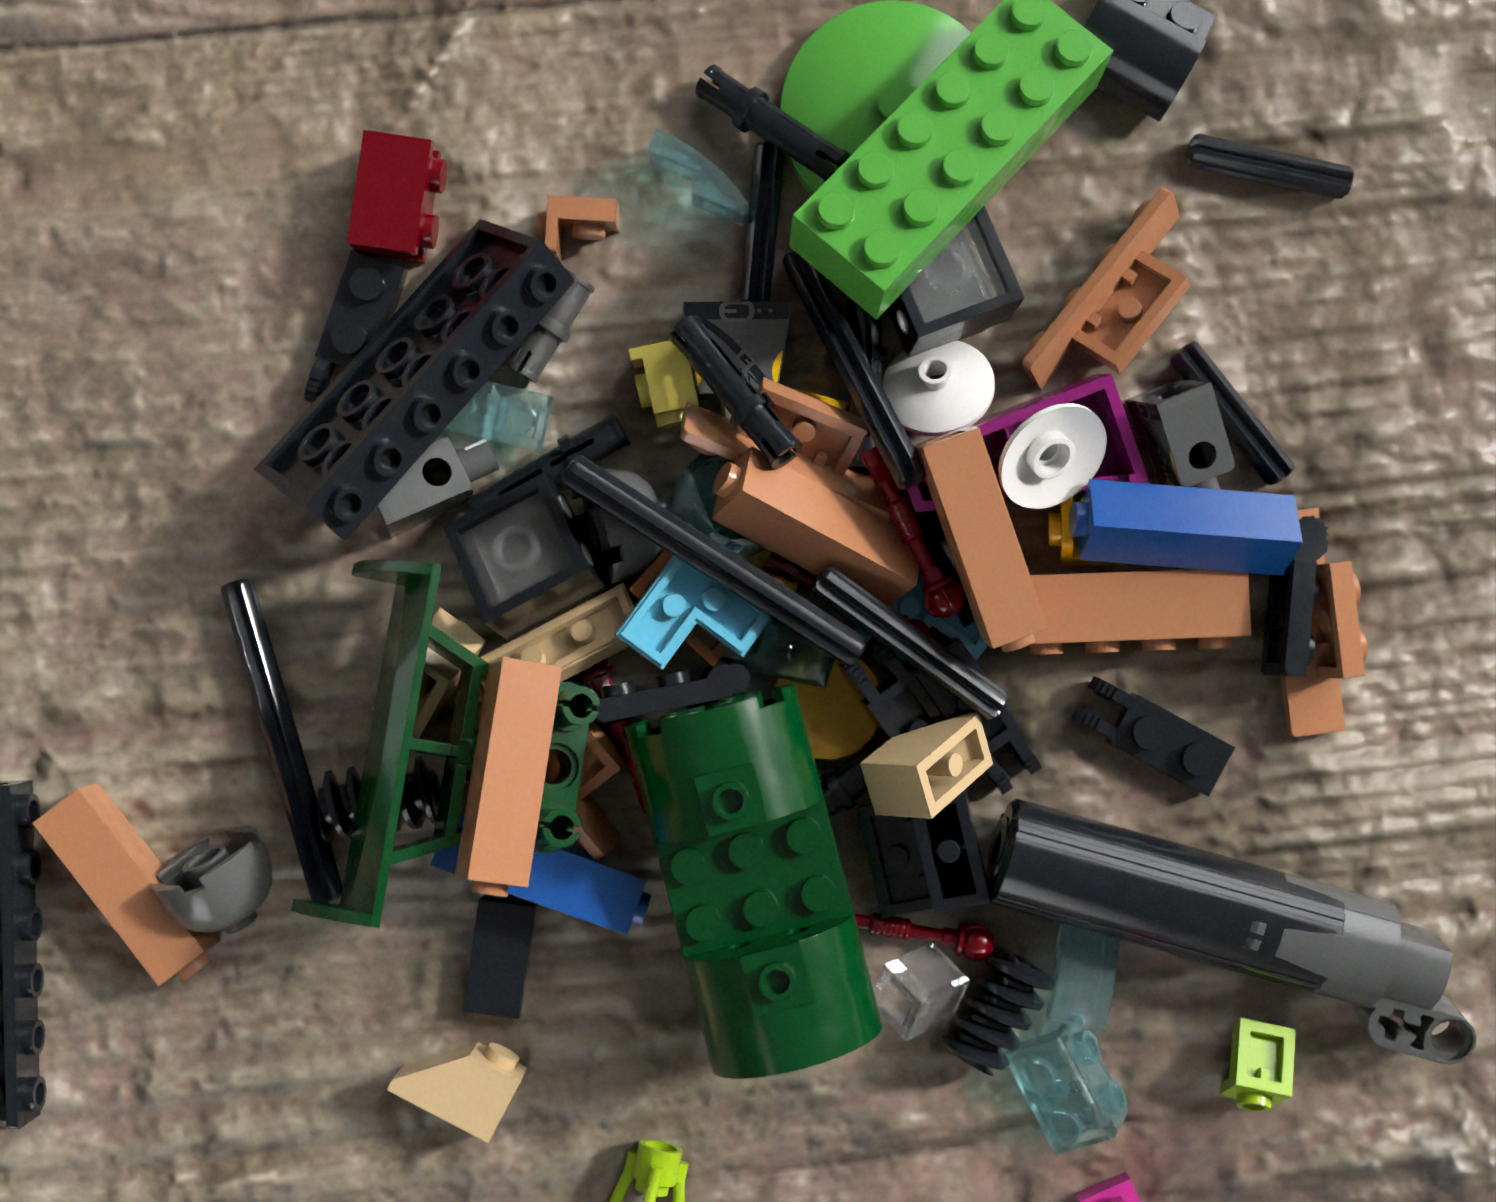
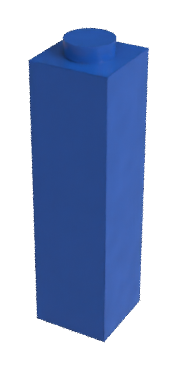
M1089 479L1081 501H1074L1072 503L1069 514L1070 536L1078 538L1079 560L1283 576L1303 543L1295 495Z
M463 814L459 816L458 828L463 827ZM460 845L435 852L430 866L455 875ZM561 849L550 853L534 852L528 888L509 885L508 894L624 935H628L631 924L640 927L651 899V894L643 891L647 880Z

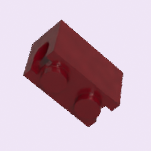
M363 130L347 244L356 252L373 257L425 264L427 249H435L438 240L439 218L437 215H432L435 194H442L444 192L447 180V161L441 159L439 151L433 150L434 143L432 140Z

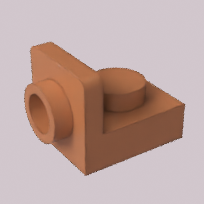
M547 195V212L538 211L536 239L542 240L556 258L562 262L564 230H572V237L583 240L605 239V232L619 233L620 208L617 200L611 198Z

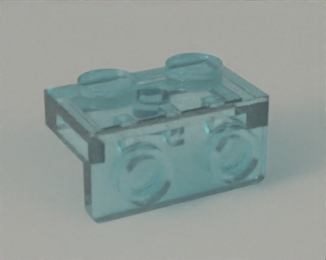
M1078 1014L1066 1017L1056 1031L1023 1041L1017 1050L1007 1049L1005 1055L1010 1061L1009 1068L1055 1155L1114 1139L1128 1114L1126 1095L1122 1086L1111 1078L1101 1059V1050L1095 1035L1090 1030H1086Z

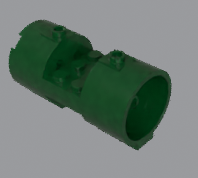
M795 683L772 687L774 698L763 700L761 691L754 690L741 693L738 696L732 695V697L672 711L660 716V719L657 720L658 728L651 729L649 719L624 727L712 1071L715 1075L723 1078L747 1079L766 1077L818 1065L864 1046L877 1037L883 1029Z

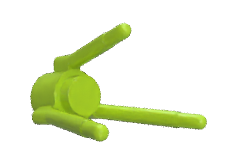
M640 1140L637 1150H628L624 1170L608 1202H622L633 1178L636 1179L635 1189L644 1194L642 1202H656L657 1197H666L669 1187H672V1202H685V1179L689 1163L681 1161L683 1150L676 1145L659 1140Z

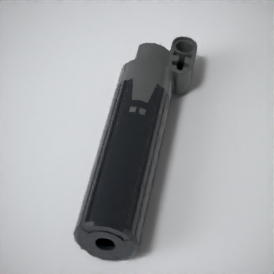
M1018 798L1007 804L1004 813L999 818L987 858L986 876L991 904L1351 1003L1355 1015L1371 1038L1378 1045L1386 1049L1450 1065L1462 1062L1475 1049L1477 1037L1474 1028L1450 999L1443 996L1451 972L1453 953L1432 930L1401 922L1400 914L1394 903ZM1449 1022L1444 1031L1432 1035L1435 1027L1441 1023Z

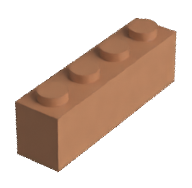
M1188 569L1030 575L1048 629L1033 634L1035 641L1029 645V655L1063 654V643L1085 642V653L1120 652V641L1141 640L1142 651L1176 650V639L1198 638V649L1233 648V637L1251 636L1249 573Z

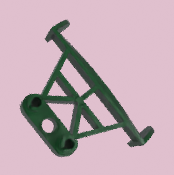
M383 559L362 560L353 564L352 576L396 584L340 904L293 899L291 909L293 912L327 920L380 928L390 865L460 845L463 827L458 828L465 781L468 785L470 784L474 760L469 752L476 748L479 727L474 730L481 684L486 686L489 663L432 625L442 567L440 564ZM427 648L461 670L448 744L412 738ZM560 682L550 752L557 757L560 770L554 781L544 783L534 852L550 853L562 847H568L574 844L580 833L572 831L573 827H581L580 819L575 811L589 723L593 722L599 712L591 710L594 706H600V701L592 689L571 682ZM414 752L446 757L433 836L393 847L409 753Z

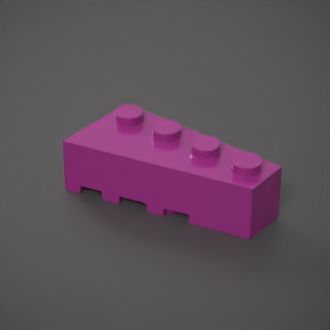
M1112 374L1089 376L979 419L972 425L973 427L980 428L1004 500H1009L1010 498L1000 485L998 466L1000 456L1010 436L1033 414L1047 407L1064 403H1074L1087 407L1100 418L1105 427L1107 436L1106 451L1102 463L1092 479L1133 483L1150 482ZM925 479L909 489L901 490L898 488L901 496L908 499L914 512L936 510Z

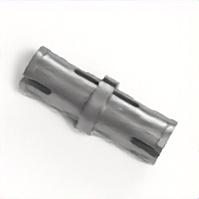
M569 270L567 271L574 278L572 286L526 336L512 358L506 363L509 368L520 375L526 376L528 380L535 384L539 381L541 373L561 341L566 344L572 336L569 328L590 294H593L595 291L594 286L581 277L577 279L575 277L576 274Z

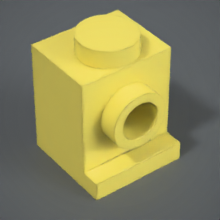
M670 340L629 349L630 359L634 368L644 366L645 373L635 375L641 407L653 408L657 428L659 429L681 425L683 410L687 402L699 406L690 362Z

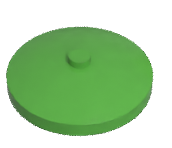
M877 1L850 8L825 22L802 45L784 81L780 109L840 149L846 150L851 156L971 32L958 21L937 9L908 1ZM786 154L794 174L812 196L825 183L824 180ZM825 160L835 167L834 171H836L839 168L831 162H829L828 160Z

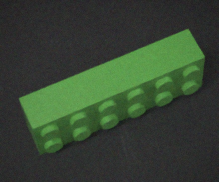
M1003 0L793 214L789 247L877 320L1097 88L1114 50L1051 0Z

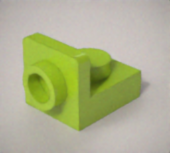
M1241 1017L1234 1021L1230 1074L1228 1079L1220 1083L1219 1095L1236 1099V1106L1238 1108L1253 1112H1269L1271 1107L1291 1098L1296 1029Z

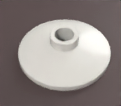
M955 340L909 358L905 350L902 351L886 369L882 380V388L904 429L923 436H942L958 429L972 426L986 413L993 400L995 381L993 370L985 356L973 346ZM934 375H944L938 379L929 378Z
M1074 403L1053 405L1033 414L1010 436L1000 456L998 477L1003 491L1014 503L1031 509L1052 507L1073 497L1088 484L1089 479L1094 477L1104 458L1107 436L1102 421L1087 407Z

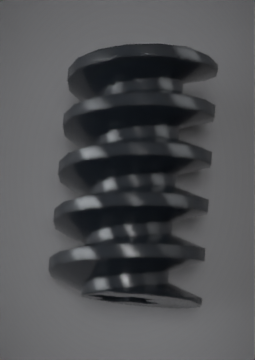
M422 756L415 757L412 773L405 776L396 832L401 830L404 819L412 829L423 827L426 814L430 822L435 825L441 787L437 774L434 770H428ZM355 766L347 768L345 784L339 785L333 770H328L324 773L323 786L318 791L317 813L323 840L327 843L334 840L337 832L344 840H350L352 837L361 778Z
M1001 947L1006 954L1004 960L989 956L984 960L994 972V978L989 979L975 976L973 979L974 983L983 992V997L979 999L964 995L962 998L963 1003L972 1012V1016L965 1018L952 1015L950 1019L961 1032L959 1038L942 1034L939 1038L941 1043L962 1061L991 1076H994L989 1068L1005 1070L1010 1065L1009 1058L1000 1048L1017 1050L1022 1044L1020 1038L1011 1028L1027 1031L1033 1025L1031 1018L1023 1008L1039 1011L1044 1006L1042 998L1034 988L1051 991L1056 985L1049 974L1004 947Z

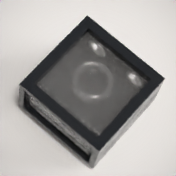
M985 206L887 308L908 358L1008 321L1024 300L1023 292Z
M544 472L443 526L484 624L509 642L609 589L566 495Z

